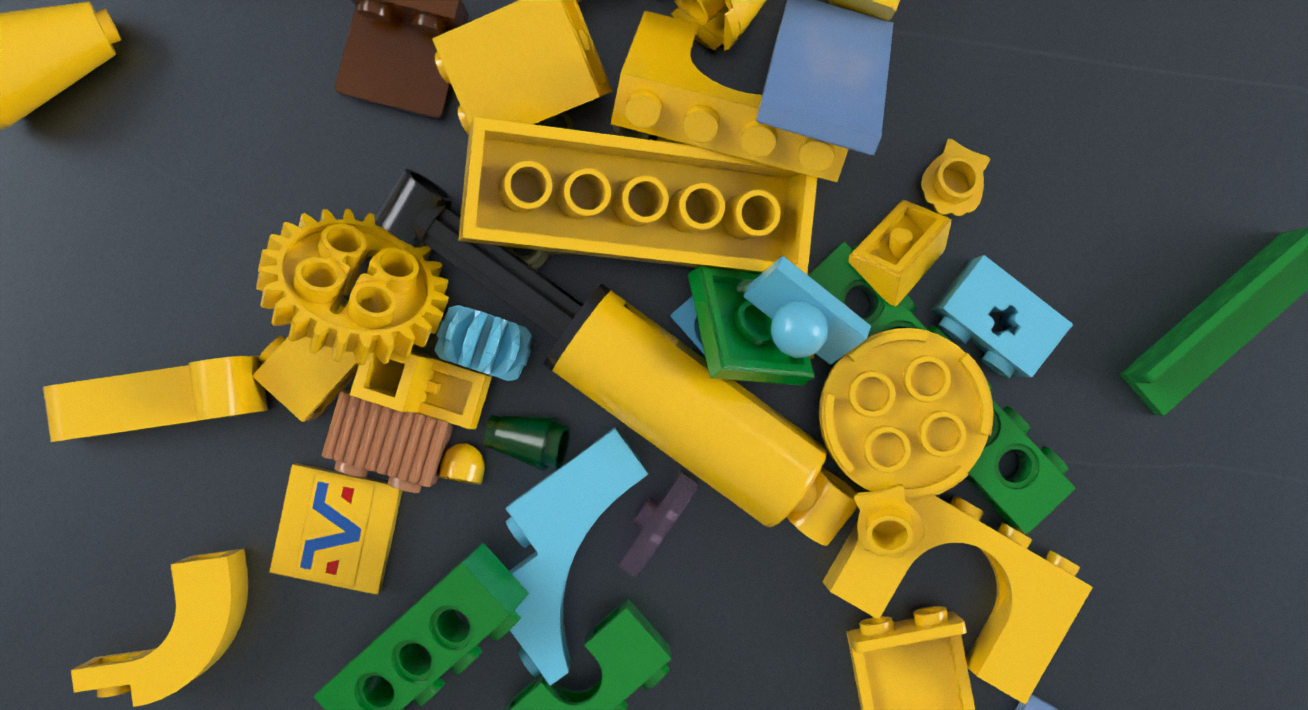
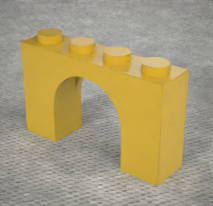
M644 11L620 74L611 119L612 125L838 182L849 149L758 123L756 118L762 95L745 93L725 87L705 76L692 62L691 54L698 24Z
M954 495L950 504L936 496L918 500H906L921 518L925 527V536L919 542L916 549L908 550L901 558H894L889 555L881 557L875 555L872 551L864 549L858 538L857 521L822 582L831 593L878 620L911 564L927 550L947 543H965L976 546L983 552L995 573L997 596L990 617L966 656L967 667L980 679L1026 705L1093 588L1075 577L1080 567L1051 550L1045 559L1031 552L1027 548L1032 539L1004 523L1001 524L998 531L980 522L984 511Z

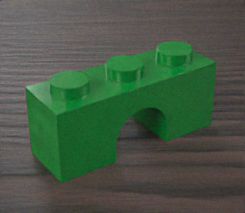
M626 598L586 634L584 646L596 658L602 670L600 679L593 686L584 690H570L561 686L557 681L550 686L543 675L540 674L511 699L503 710H626L628 707L625 701L626 698L640 686L645 691L651 689L668 673L670 668L666 663L671 660L670 645L635 605Z

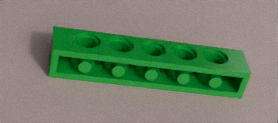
M844 241L828 253L807 274L844 305L845 297L850 289L859 288L867 293L871 305L868 314L862 319L871 325L868 336L892 328H914L927 330L948 339L935 326L931 325L926 329L912 314L917 307L908 295L894 307L874 290L848 262L849 255L859 246L857 244L850 248ZM988 382V385H989V388H990V391H991L993 388H992L991 384ZM992 399L994 416L991 436H988L979 459L970 469L969 475L965 479L1010 527L1027 535L1076 488L1064 476L1069 470L1064 461L1046 446L1039 449L1026 435L1031 430L1028 423L1014 409L1009 406L1001 409ZM1013 449L1018 455L1019 467L1013 476L1004 479L999 471V461L1005 452Z

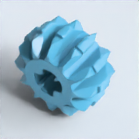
M457 305L449 307L444 321L441 320L436 334L438 339L434 351L442 360L506 381L519 379L523 367L527 365L533 336L526 327L517 325V323Z

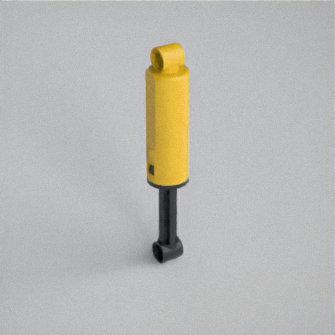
M411 169L404 170L374 216L383 228L400 240L415 247H422L426 244L557 339L543 365L766 527H774L787 517L807 537L821 545L828 546L858 508L854 500V495L857 492L840 477L822 467L826 460L827 450L820 442L735 380L710 378L706 359L605 285L601 284L587 301L582 304L504 246L458 241L461 215L451 208V202L453 201L451 196L436 183Z

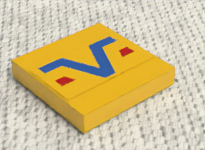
M300 463L292 464L269 573L378 595L383 587L403 490L393 488L387 485V481L351 476L338 471Z

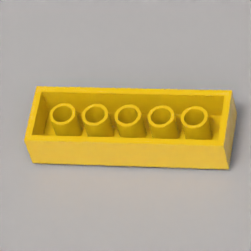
M474 117L469 126L458 241L694 268L698 265L755 273H763L779 258L784 256L805 274H808L817 177L692 145Z

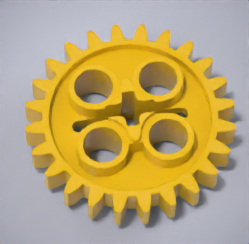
M323 209L320 222L304 213L301 214L299 226L284 222L281 235L271 234L269 236L267 249H263L261 253L256 289L263 291L261 307L274 309L271 321L273 326L291 324L288 340L291 342L305 336L312 339L309 349L310 353L315 354L324 346L332 348L333 361L339 362L345 351L354 353L359 365H364L368 353L374 352L377 358L383 364L389 362L393 349L407 358L410 356L413 344L425 347L430 333L436 334L449 299L448 296L444 295L448 286V279L439 277L443 266L441 262L428 261L431 252L429 246L414 248L412 245L400 240L385 228L375 225L374 214L369 213L362 222L355 220L354 214L350 209H345L342 219H335L330 211ZM372 256L367 273L361 274L358 278L361 266L368 257ZM351 291L349 301L342 312L334 314L340 307L342 296L349 294Z

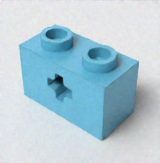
M985 255L970 259L930 310L942 319L938 327L946 335L962 345H965L968 341L973 343L986 353L981 359L982 362L1006 379H1009L1012 375L1015 377L1032 378L1073 325ZM1001 311L1003 315L1000 317L999 322L1005 327V330L992 332L991 328L995 322L988 314Z

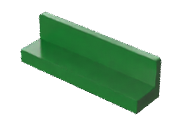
M1308 227L1282 232L1120 374L1155 415H1166L1308 290Z

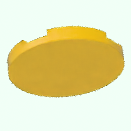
M891 329L868 336L865 341L838 359L829 372L820 398L819 421L822 437L830 456L841 471L852 481L871 492L883 490L896 484H903L906 500L924 499L941 494L965 479L969 475L970 469L979 459L988 436H991L994 411L991 391L976 361L969 353H965L950 340L922 329Z

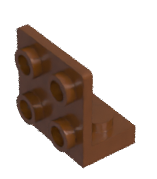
M351 0L355 5V10L335 90L340 95L434 119H441L444 116L451 84H448L438 71L435 62L437 49L432 39L468 22L469 14L462 0Z

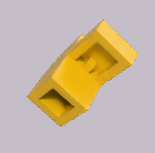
M393 349L389 362L383 364L374 352L368 353L365 364L358 366L350 395L400 412L421 413L467 429H476L492 376L411 350L410 356L405 358Z

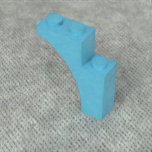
M617 426L512 501L505 508L511 518L506 520V524L513 536L524 548L532 544L536 552L510 570V573L529 592L515 610L521 619L510 631L521 645L517 652L524 666L535 677L542 674L550 686L569 673L572 661L564 626V596L566 581L575 553L598 517L618 497L648 475V468Z

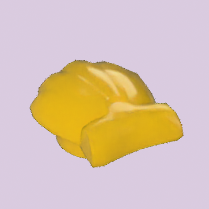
M947 139L943 153L929 165L922 176L921 187L924 191L926 202L933 204L934 210L941 215L951 213L955 216H962L967 212L975 211L983 195V171L991 159L986 155L965 148L953 139Z
M896 484L879 491L860 492L854 495V500L860 510L857 524L858 538L864 549L872 551L875 555L881 557L889 555L894 558H901L908 550H914L918 547L919 542L925 536V527L918 513L906 501L903 484Z

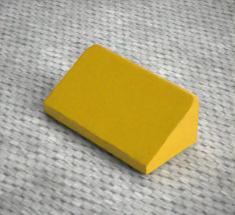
M902 200L849 255L848 262L886 302L896 307L943 254L952 219L909 201Z

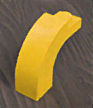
M245 548L193 555L171 564L176 612L172 628L162 644L157 648L94 657L71 670L74 693L96 690L97 697L103 698L131 691L133 707L161 700L177 692L207 671L226 652L234 640L245 614L249 587Z

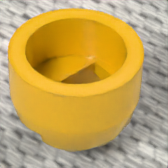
M467 443L456 444L449 448L443 456L438 477L451 481L482 485L485 470L483 456L472 445Z

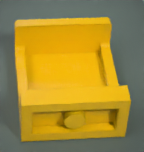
M518 0L432 39L437 49L435 53L436 66L442 78L448 84H451L460 103L458 106L459 120L468 135L469 126L474 117L535 124L613 92L577 0Z
M943 606L926 607L914 611V618L893 622L892 617L881 616L879 620L872 617L860 621L859 629L846 631L861 710H975L961 635L967 633L965 621L953 611L947 612V608Z

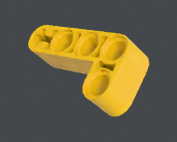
M259 356L223 357L190 362L186 366L44 386L43 392L50 441L56 442L268 411L265 388L252 376L261 367V361Z

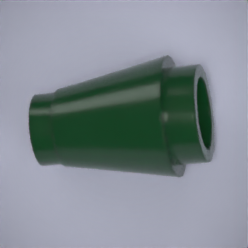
M491 415L484 432L485 447L494 449L542 471H545L548 467L557 469L561 467L569 442V426L559 424L556 417H500Z

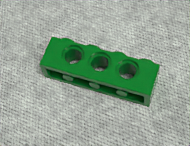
M482 543L341 669L313 697L324 710H405L404 707L412 700L421 707L445 684L440 678L442 674L449 668L456 675L460 674L482 653L483 650L477 645L488 635L497 642L518 623L521 617L515 610L529 592L490 549ZM455 610L464 614L469 623L461 620ZM419 644L425 647L429 654L425 653Z

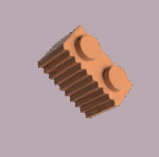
M351 390L340 391L321 455L324 458L336 461L334 466L336 471L362 478L367 477L368 471H374L389 476L387 485L412 493H420L422 486L431 487L438 482L441 460L447 451L454 424L421 413L400 412L351 396Z

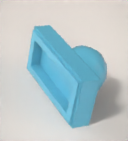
M784 256L779 258L752 281L744 294V298L772 319V341L781 353L794 358L808 357L816 353L831 365L865 341L871 328L870 324Z

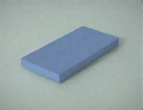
M786 0L756 121L850 150L875 155L882 136L894 23L818 0Z

